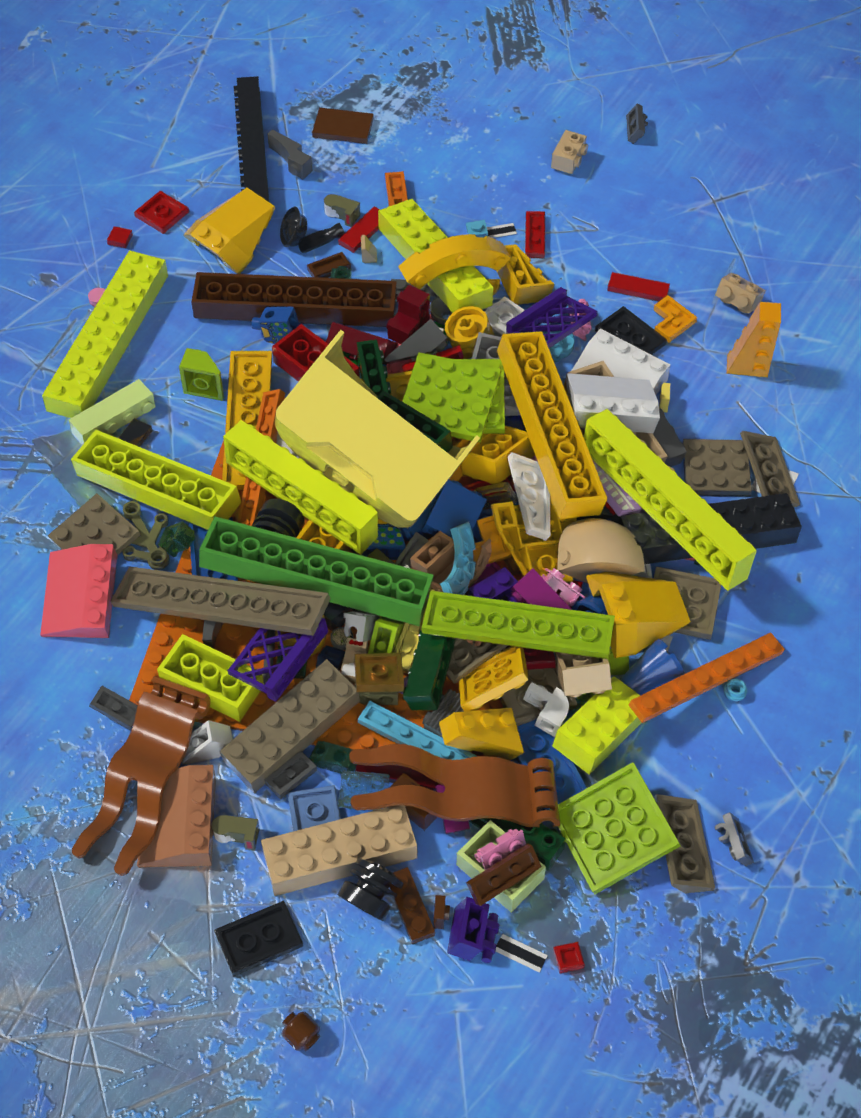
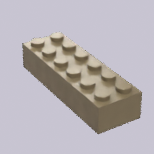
M326 659L221 749L220 754L223 762L255 794L265 785L264 779L297 753L303 752L360 702L359 692H356V687Z

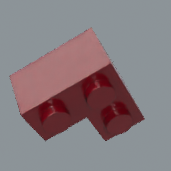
M408 285L404 291L399 293L397 297L398 312L393 318L389 319L386 326L388 329V339L399 344L406 341L430 320V294L411 285Z

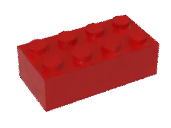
M301 324L272 346L273 363L299 382L329 344ZM344 356L345 360L360 378L359 367Z

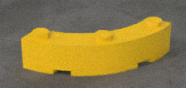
M467 234L436 241L430 244V248L419 253L417 251L398 267L409 284L421 289L437 276L459 267L484 266L498 272L512 257L502 242L488 236L483 238L476 237L475 234Z

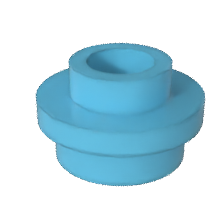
M731 679L724 686V694L732 701H740L746 697L747 687L742 680Z

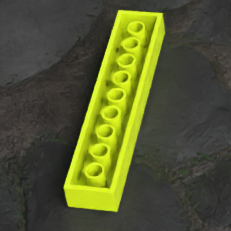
M128 251L42 394L47 412L72 418L95 404L168 278L166 260Z
M608 409L587 419L584 440L592 460L727 591L747 580L757 552L753 545L747 542L735 528L730 526L719 513L708 505L706 500L701 498L690 485L686 484L674 470H671L659 456L654 454L644 442L634 435L632 430L628 429Z

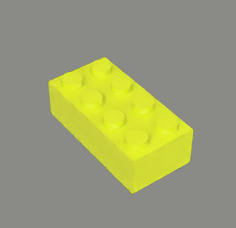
M184 634L181 635L157 669L159 678L208 694L211 701L210 708L239 722L261 692L228 674L227 670L236 659ZM244 664L237 671L245 673L252 670L251 666ZM263 674L257 675V681L264 684Z
M615 676L611 678L612 689L606 690L604 693L595 694L557 730L552 747L589 775L642 723L629 707L630 701L640 695Z

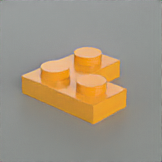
M669 295L654 305V311L664 318L662 322L655 326L654 330L666 338L668 343L697 322V317Z
M489 516L477 520L483 541L475 543L473 561L477 563L482 545L488 539L491 540V555L487 564L510 558L512 554L495 526L494 517Z

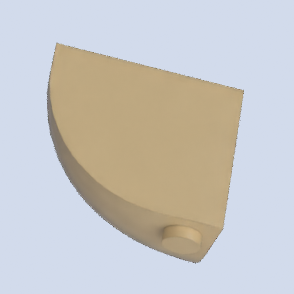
M586 518L574 521L564 529L558 546L557 570L588 583L586 576L591 574L613 572L634 575L644 572V558L641 546L637 545L634 534L626 527L606 519Z

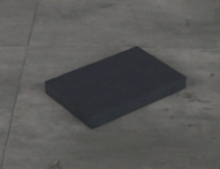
M624 306L595 326L596 332L602 329L651 355L667 343L666 338Z
M284 900L214 929L233 977L303 947V942Z

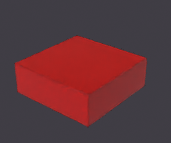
M114 226L107 238V244L126 248L133 236L132 230Z
M578 942L553 948L559 973L584 969L585 964Z

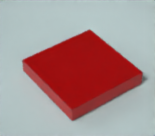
M159 191L134 212V215L139 220L164 234L189 213V207Z

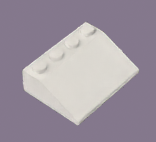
M599 329L588 342L572 369L573 371L604 361L614 377L650 380L656 395L661 390L662 384L668 381L670 364Z
M566 374L567 396L580 428L586 427L587 419L608 409L632 432L654 433L660 419L658 399L650 380Z

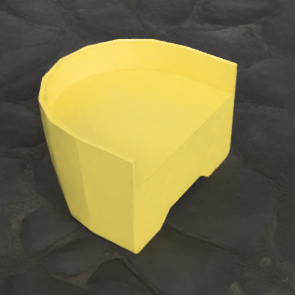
M340 330L279 405L275 415V427L279 436L299 458L303 459L313 469L321 471L331 481L339 483L347 492L354 493L365 504L373 506L378 512L380 520L398 528L411 527L468 456L480 437L476 435L467 447L459 448L452 445L453 448L448 453L376 398L377 395L356 375L344 358L341 348L344 332Z

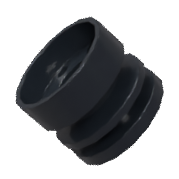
M269 499L264 502L252 526L296 538L305 525V518L301 511L292 503L282 499Z
M358 857L356 864L365 870L361 873L352 869L350 872L359 879L357 884L345 881L337 895L373 917L384 921L391 906L383 900V897L387 895L396 898L398 894L388 888L390 885L402 889L404 883L393 872L380 864Z

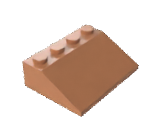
M188 765L180 767L169 777L162 794L161 814L157 832L151 844L138 857L137 867L212 866V822L214 820L216 787L213 765Z

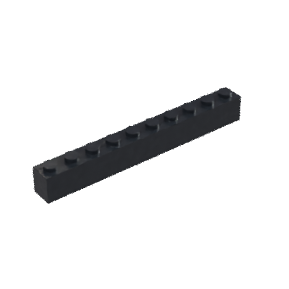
M259 77L237 78V86H234V96L238 97L234 98L235 109H239L235 111L236 122H240L236 123L237 135H241L237 136L238 148H242L238 149L239 161H243L239 162L240 174H244L240 176L241 187L249 188L269 202Z

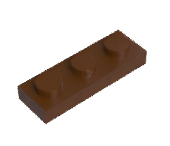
M526 844L467 881L466 884L475 903L481 906L542 866L533 846Z
M409 868L393 872L404 883L402 889L390 885L389 889L398 894L393 900L411 944L434 937L435 930Z

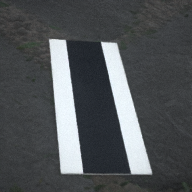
M513 223L487 227L488 237L491 238L517 234Z
M504 934L501 935L496 945L497 953L537 972H540L548 956Z

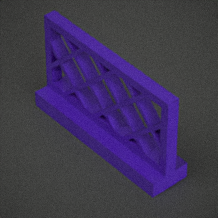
M560 287L506 322V334L547 332V334L543 335L545 340H548L546 342L548 348H551L597 317V311L568 297L567 290ZM577 313H586L587 315H577ZM563 314H574L575 316H563ZM564 322H575L573 324L564 325ZM549 323H561V325H549ZM550 331H562L560 333L550 334Z
M321 618L314 636L291 632L281 635V632L277 630L278 636L265 639L264 634L267 630L271 629L260 628L227 670L228 674L266 693L269 699L276 702L328 633L324 618ZM296 637L297 642L294 646L284 648L283 640ZM280 641L281 649L268 652L267 644ZM264 646L265 653L255 656L251 655V651L255 647ZM283 655V661L280 664L271 666L269 658ZM267 660L268 667L254 669L253 662ZM250 663L252 671L245 673L237 671L241 665ZM269 673L270 678L265 685L257 681V675Z

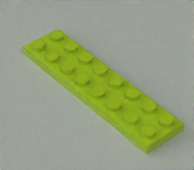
M430 591L422 624V633L609 659L615 616Z

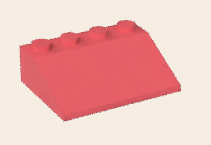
M88 544L50 552L41 637L109 638L112 603L110 601L114 593L117 553L113 544Z

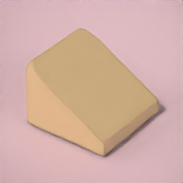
M362 235V262L376 263L377 249L365 235Z

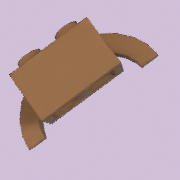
M439 531L410 558L411 569L434 575L432 588L438 592H443L440 583L447 579L453 568L455 558L453 539ZM490 539L482 545L481 554L475 565L474 577L470 580L468 589L479 578L491 555Z

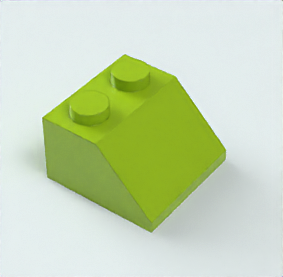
M186 348L179 365L183 393L223 401L224 393L221 372L214 361L205 351Z

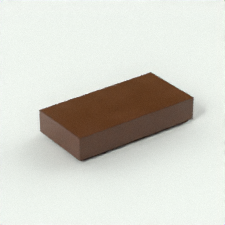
M343 252L307 264V270L310 275L319 278H329L351 269V264Z

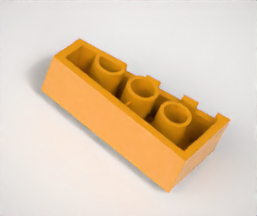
M759 302L749 319L748 325L743 328L742 335L735 341L732 351H729L727 354L726 374L768 377L781 324V303Z

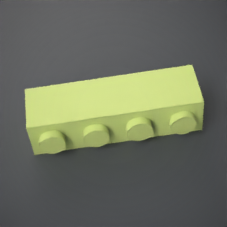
M138 379L69 419L71 432L82 445L95 430L108 435L112 434L119 428L131 423L134 419L154 409L156 406L153 393Z

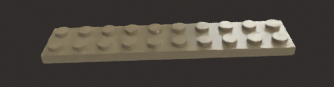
M129 566L110 602L113 607L314 636L331 598L325 592Z

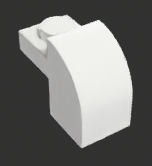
M531 682L523 700L542 710L535 726L555 737L557 730L563 725L568 714V699L558 687H556L553 693H550L545 687Z

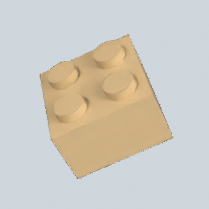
M555 652L558 679L565 696L579 697L584 693L591 692L600 694L612 689L608 659Z

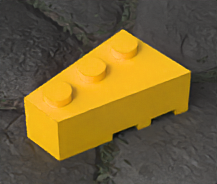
M516 244L504 245L512 258L497 273L509 299L515 304L520 305L539 302L551 294L554 283L551 280L548 281L542 275L541 269H536L530 263L531 259Z
M512 708L454 712L439 722L444 744L469 752L474 750L482 752L484 756L490 757L493 755L509 761L524 753Z

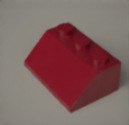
M332 322L326 343L330 344L338 332L342 330L344 332L341 345L342 352L350 353L349 358L358 360L356 342L377 339L379 350H383L384 358L393 352L398 344L397 342Z

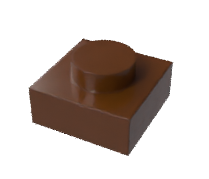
M435 896L434 929H444V920H449L450 905H445L446 896Z

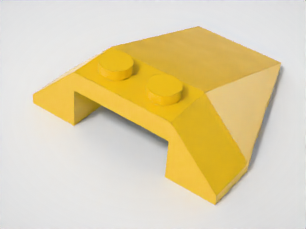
M245 188L196 220L184 233V237L197 246L201 244L217 255L226 267L236 274H240L252 261L255 247L261 241V234L267 228L275 206L249 188Z
M550 497L551 536L547 540H543L526 533L519 505H513V501L492 504L491 509L495 526L522 574L525 576L532 568L540 576L543 574L545 576L548 575V572L545 571L546 568L551 571L554 568L557 570L560 537L564 529L570 523L576 521L577 517L559 519ZM563 574L565 577L562 580L566 583L573 582V577Z
M613 572L586 576L592 596H602L608 615L615 616L611 639V649L614 658L636 655L644 648L652 645L657 639L669 636L691 622L676 582Z

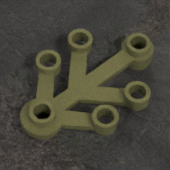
M135 501L125 503L123 506L125 518L131 520L141 534L131 544L146 547L149 552L139 551L133 546H127L123 549L124 559L127 561L139 559L147 561L152 569H164L170 562L167 553L171 544L177 541L176 531L167 529L163 533L164 539L160 547L157 548L155 545L162 528L168 525L167 515L164 513L157 514L154 518L155 523L149 533L140 517L141 508L139 503Z

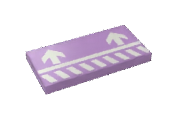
M593 461L606 493L607 502L618 516L646 512Z

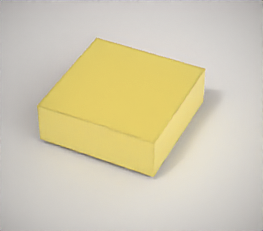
M663 383L660 392L659 408L667 413L670 401V383Z

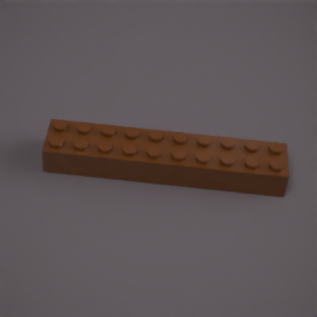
M197 272L191 303L193 316L199 319L252 321L254 317L260 318L266 307H294L299 323L331 325L332 322L341 325L386 327L389 319L393 318L396 312L397 281Z

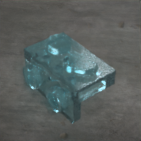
M342 771L338 807L353 809L350 801L354 795L374 793L389 788V774Z

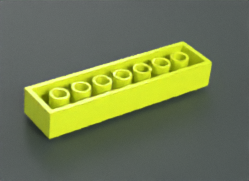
M413 199L378 210L379 230L405 260L417 251L421 253L430 248V244L448 238ZM475 266L452 269L427 283L452 313L468 306L485 309L493 305V286Z
M240 420L223 436L226 463L277 498L295 505L303 516L360 555L378 538V512L373 506L365 504L354 493L347 492L339 483L331 481L321 471L313 469L303 459L292 455L287 448L279 446L269 436H264L258 432L253 425L246 424Z
M98 430L92 433L71 458L77 476L207 530L214 516L229 520L242 503L237 486Z

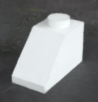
M208 720L192 732L189 747L182 764H191L221 757L220 750L233 740L230 726Z

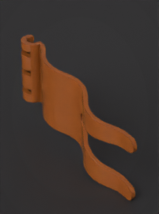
M156 676L151 680L154 685L152 692L144 691L138 702L135 721L128 739L114 754L109 763L100 811L95 820L81 833L72 847V854L76 858H83L93 844L110 830L118 820L125 803L128 784L132 780L137 781V818L134 830L123 846L114 866V871L119 876L129 873L137 858L153 841L160 821L162 794L166 782L180 766L186 755L195 719L204 718L209 711L211 703L208 694Z
M389 744L372 749H354L349 754V759L353 764L404 766L424 774L445 787V791L439 793L421 786L399 785L374 793L354 795L350 802L351 807L355 810H374L395 805H406L422 809L434 816L451 821L496 818L526 827H539V824L543 821H552L553 827L560 826L554 763L550 759H533L528 765L489 756L451 760L440 758L421 748L406 744ZM540 769L547 770V771H540V772L534 773L535 771L540 770ZM539 789H549V791L544 790L536 792ZM542 808H550V809H551V810L539 811V810L542 809Z

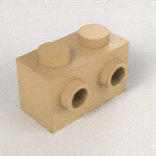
M565 130L552 153L551 168L573 174L575 168H579L582 155L585 156L587 153V136Z
M730 273L721 279L715 296L721 298L720 300L726 304L738 307L737 309L743 313H751L756 309L759 302L762 301L766 290L737 274Z

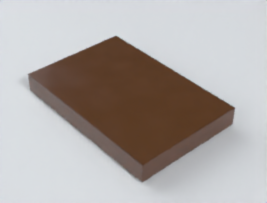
M319 107L312 137L367 144L374 114Z

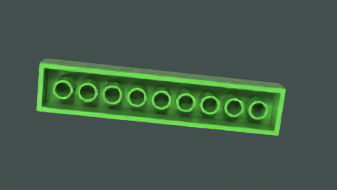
M214 516L199 549V567L265 585L325 592L329 594L331 598L329 602L416 626H420L429 593L432 590L433 574Z

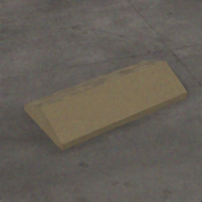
M742 431L740 434L761 495L769 496L787 493L793 507H798L800 502L777 438Z
M456 638L446 676L455 684L508 645L482 642L480 646H474L476 641H473L471 645L467 642V639Z
M656 794L654 799L681 845L679 848L666 854L671 885L684 893L713 891L715 884L697 800Z

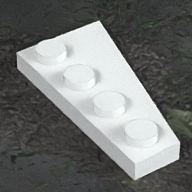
M511 452L507 458L526 533L547 540L551 536L550 493L537 461Z

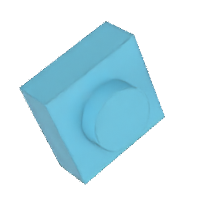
M485 220L466 223L468 234H475L476 237L483 238L488 236Z

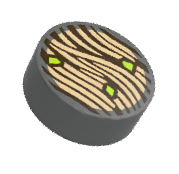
M344 627L334 629L330 637L332 646L340 650H346L347 638H353L352 631L350 630V636L346 637Z

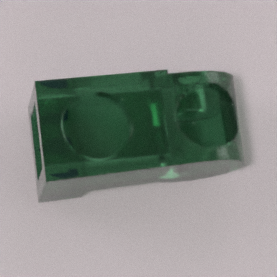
M318 741L309 757L317 767L327 768V770L340 773L341 777L349 780L357 764L351 763L349 759V754L354 749L325 741Z

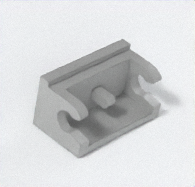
M361 610L344 613V618H346L345 636H350V629L354 626L357 628V641L365 642L371 640L375 621L380 616Z

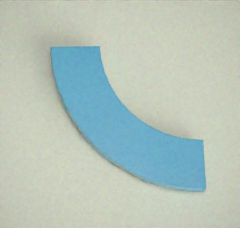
M469 522L450 529L454 542L455 558L450 575L440 583L445 593L465 595L468 591L469 582L474 577L476 562L473 561V550H475V542Z

